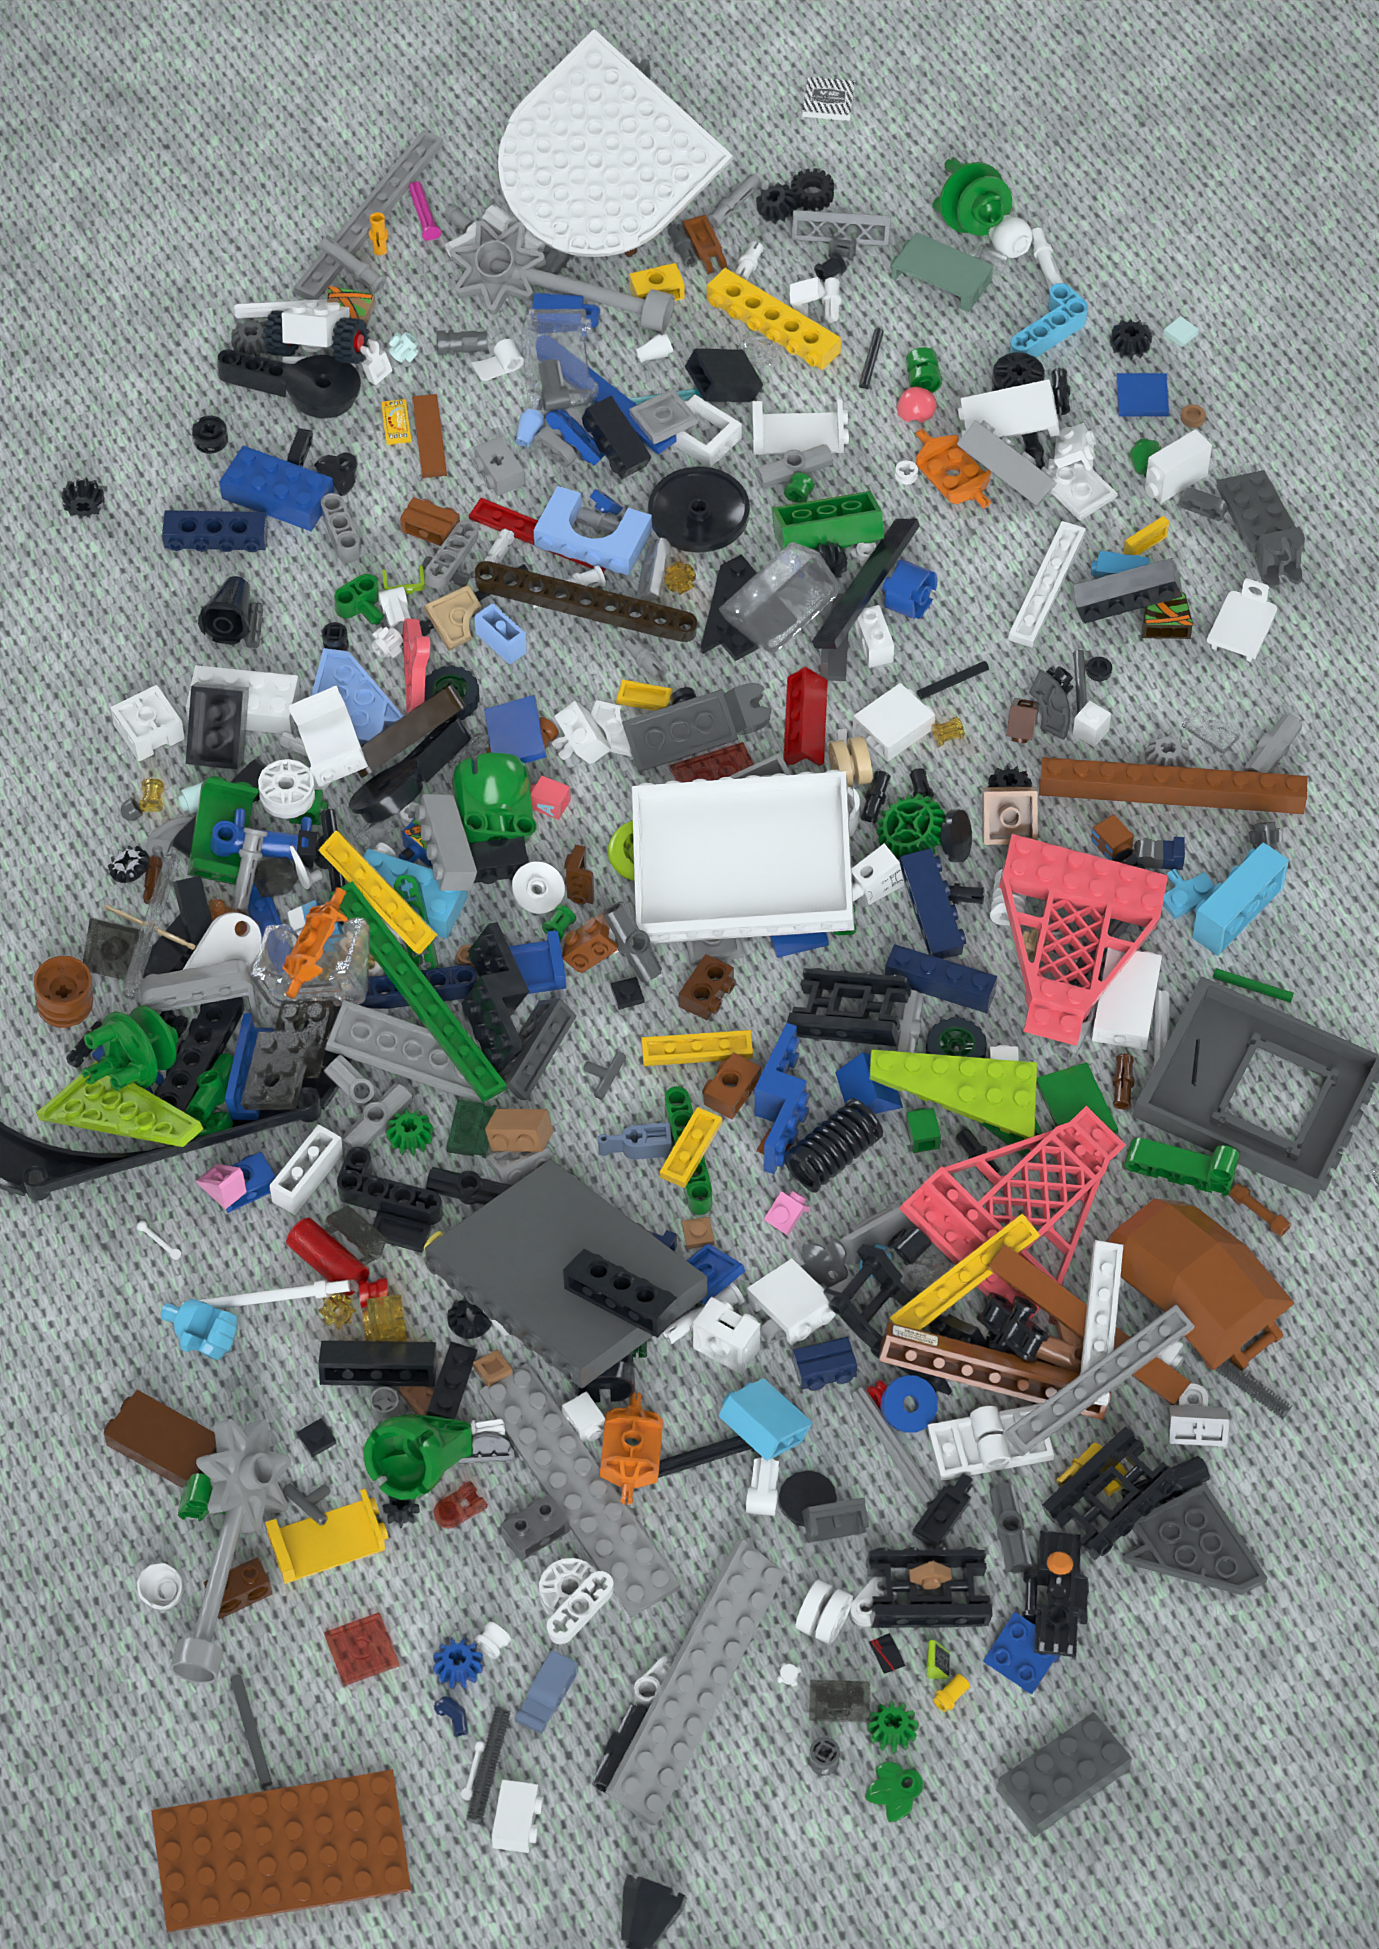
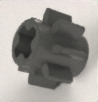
M1275 822L1256 823V831H1249L1250 844L1257 845V848L1264 842L1276 850L1277 842H1283L1282 829L1276 828Z

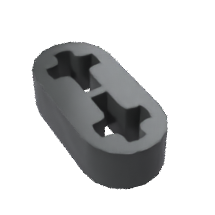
M1186 488L1179 499L1181 508L1216 521H1221L1228 509V505L1223 499L1194 488Z

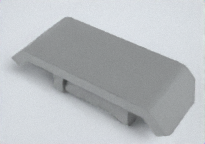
M892 1202L884 1210L859 1224H853L848 1227L850 1234L839 1240L847 1254L844 1264L856 1265L860 1263L861 1258L857 1250L862 1244L875 1247L876 1243L886 1246L900 1230L918 1227L899 1209L900 1206Z

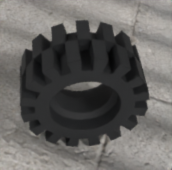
M809 168L805 169V173L801 170L798 172V176L794 175L791 181V190L795 192L797 197V208L800 209L803 206V211H808V208H811V211L815 212L816 208L819 211L824 210V206L828 208L830 202H833L834 180L831 179V175L827 174L825 176L824 170L818 173L817 168H814L813 172H810ZM816 187L821 191L818 193H808L804 189Z

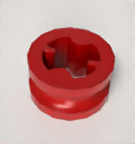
M881 1380L876 1382L875 1387L869 1386L867 1388L868 1393L880 1410L881 1397L887 1388V1385Z

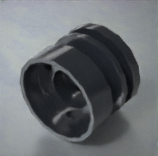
M1014 352L1004 355L997 360L993 367L991 392L1044 381L1045 370L1042 363L1036 357L1027 353Z
M633 1351L584 1388L575 1384V1394L579 1396L587 1392L594 1403H601L600 1390L610 1389L611 1402H620L629 1398L635 1391L634 1369L632 1368L634 1360Z

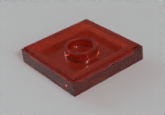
M380 1612L323 1632L343 1687L400 1666Z

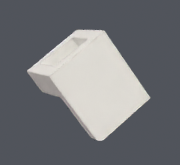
M818 277L790 284V304L794 310L804 316H808V302L826 295V291Z

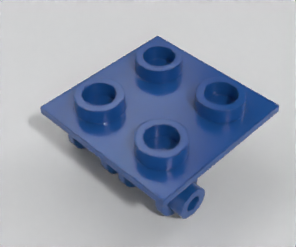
M1014 1612L983 1662L1032 1695L1052 1663H1056L1061 1656L1034 1653L1035 1625Z

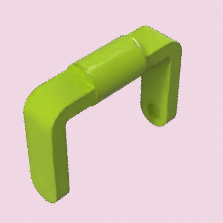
M419 566L421 583L388 587L386 569L382 570L384 591L404 587L405 594H413V592L424 590L423 566Z

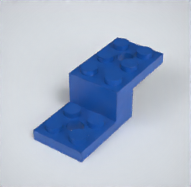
M786 1023L755 1087V1116L774 1122L764 1144V1171L775 1174L778 1166H784V1154L787 1152L785 1151L787 1144L794 1145L799 1132L796 1128L799 1122H805L809 1112V1107H806L810 1095L806 1092L807 1081L787 1074L789 1068H795L799 1053L796 1050L800 1041L797 1038V1026Z

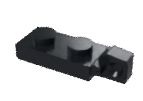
M963 1473L955 1486L950 1483L947 1486H943L914 1527L912 1535L933 1548L939 1547L968 1507L971 1500L968 1492L973 1487V1479Z

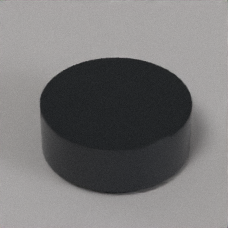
M1094 657L1087 663L1086 674L1094 681H1105L1112 674V664L1104 657Z

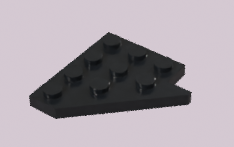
M742 554L720 565L701 643L702 654L721 644L730 656L737 661L799 627V621L770 589Z

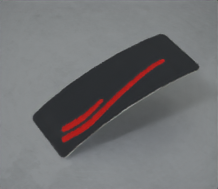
M890 1633L868 1642L884 1674L906 1666Z

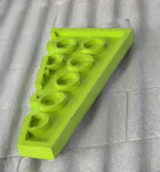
M871 1050L870 1080L898 1091H907L917 1095L918 1099L926 1102L928 1100L942 1105L944 1109L980 1123L986 1122L1000 1128V1131L1010 1134L1011 1132L1024 1137V1140L1034 1137L1037 1062Z
M81 1073L36 1112L41 1121L184 1147L203 1130L200 1121L135 1083H131L116 1091L111 1086V1078L108 1075L89 1085L85 1080L90 1078L91 1075L83 1078Z

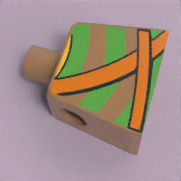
M328 286L327 303L337 302L342 307H349V318L363 319L368 325L376 304L374 294Z

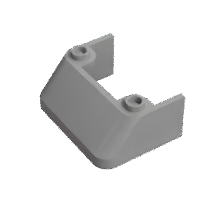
M231 959L227 962L159 975L150 974L140 982L143 1006L153 1009L156 1013L248 995L254 1023L258 1022L248 964L242 960Z

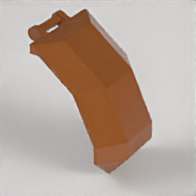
M1154 1198L1115 1229L1105 1241L1123 1245L1120 1277L1163 1312H1167L1177 1305L1195 1327L1185 1337L1202 1356L1207 1368L1215 1370L1230 1357L1232 1364H1235L1234 1366H1237V1369L1240 1368V1371H1242V1369L1244 1370L1249 1366V1361L1272 1342L1277 1343L1283 1338V1333L1275 1323V1320L1292 1307L1294 1301L1243 1242L1196 1206L1183 1201ZM1264 1328L1265 1334L1241 1352L1240 1347Z

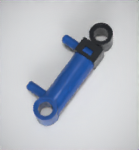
M238 808L235 810L234 823L221 821L214 826L210 848L216 855L227 857L233 853L239 854V850L243 848L246 834L243 831L246 815L244 809ZM303 817L301 819V830H299L298 835L265 831L268 833L263 839L261 849L263 857L294 861L290 846H293L307 868H312L315 862L319 868L328 869L327 859L319 851V848L324 844V836H321L317 841L318 832L311 831L312 819L310 817ZM220 837H226V838H228L229 840H228V841H224V840L220 839Z

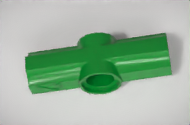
M229 1053L220 1054L212 1069L202 1073L197 1078L199 1089L187 1107L186 1114L200 1121V1123H206L215 1107L226 1102L225 1096L234 1060L233 1056Z

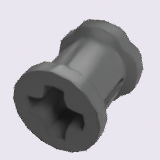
M832 236L829 246V257L833 253H837L841 257L849 258V261H853L857 239L848 241Z

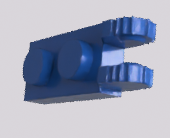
M552 410L547 413L545 418L547 424L552 429H559L564 440L574 445L586 462L595 466L605 456L597 448L596 440L565 410Z

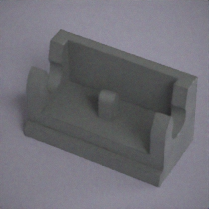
M865 1497L812 1506L803 1510L802 1514L808 1543L865 1533L866 1528L869 1527Z

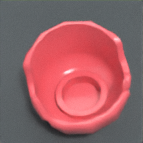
M911 387L902 393L896 409L898 415L907 422L917 420L919 423H922L933 417L937 403L934 395L927 389Z

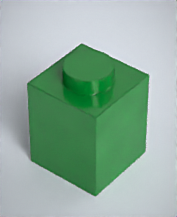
M918 1108L912 1112H907L906 1128L912 1152L918 1153L940 1149L941 1134L934 1108Z

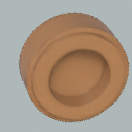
M1187 405L1182 409L1180 419L1185 426L1197 428L1204 424L1206 412L1199 405Z

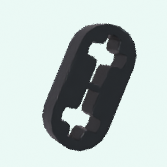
M302 428L297 430L288 453V462L303 467L313 441L312 430Z

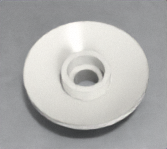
M527 863L519 868L513 877V896L523 909L531 913H548L554 910L564 897L565 886L562 876L554 867L547 863ZM532 887L539 888L541 893H533Z

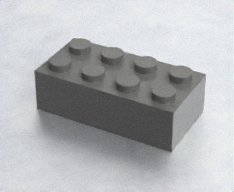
M1093 1712L998 1779L997 1792L1035 1838L1130 1770L1132 1757L1097 1714Z

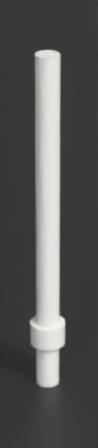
M323 1280L314 1282V1285L202 1299L200 1301L210 1304L216 1309L311 1296H315L317 1299L329 1297V1294L349 1292L351 1287L349 1280L330 1283Z

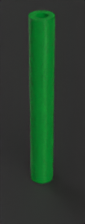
M1216 968L1213 974V979L1291 1003L1294 995L1293 992Z

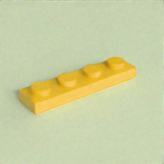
M751 1030L641 1037L643 1066L723 1061L724 1059L728 1060L733 1052L746 1059H753Z

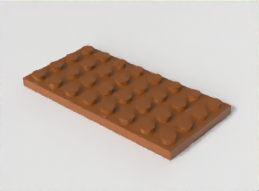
M393 1769L151 1810L167 1933L411 1891Z

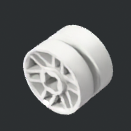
M817 1580L802 1604L795 1628L808 1635L813 1634L816 1630V1639L831 1645L846 1621L853 1596L840 1589L833 1593V1586Z

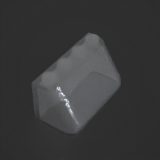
M791 542L719 608V611L731 625L759 648L772 653L778 651L837 596L839 583L818 551Z

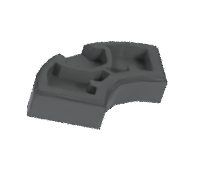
M1040 670L1029 694L1037 699L1042 708L1043 719L1040 728L1064 740L1070 727V706L1067 696L1054 677L1044 670Z

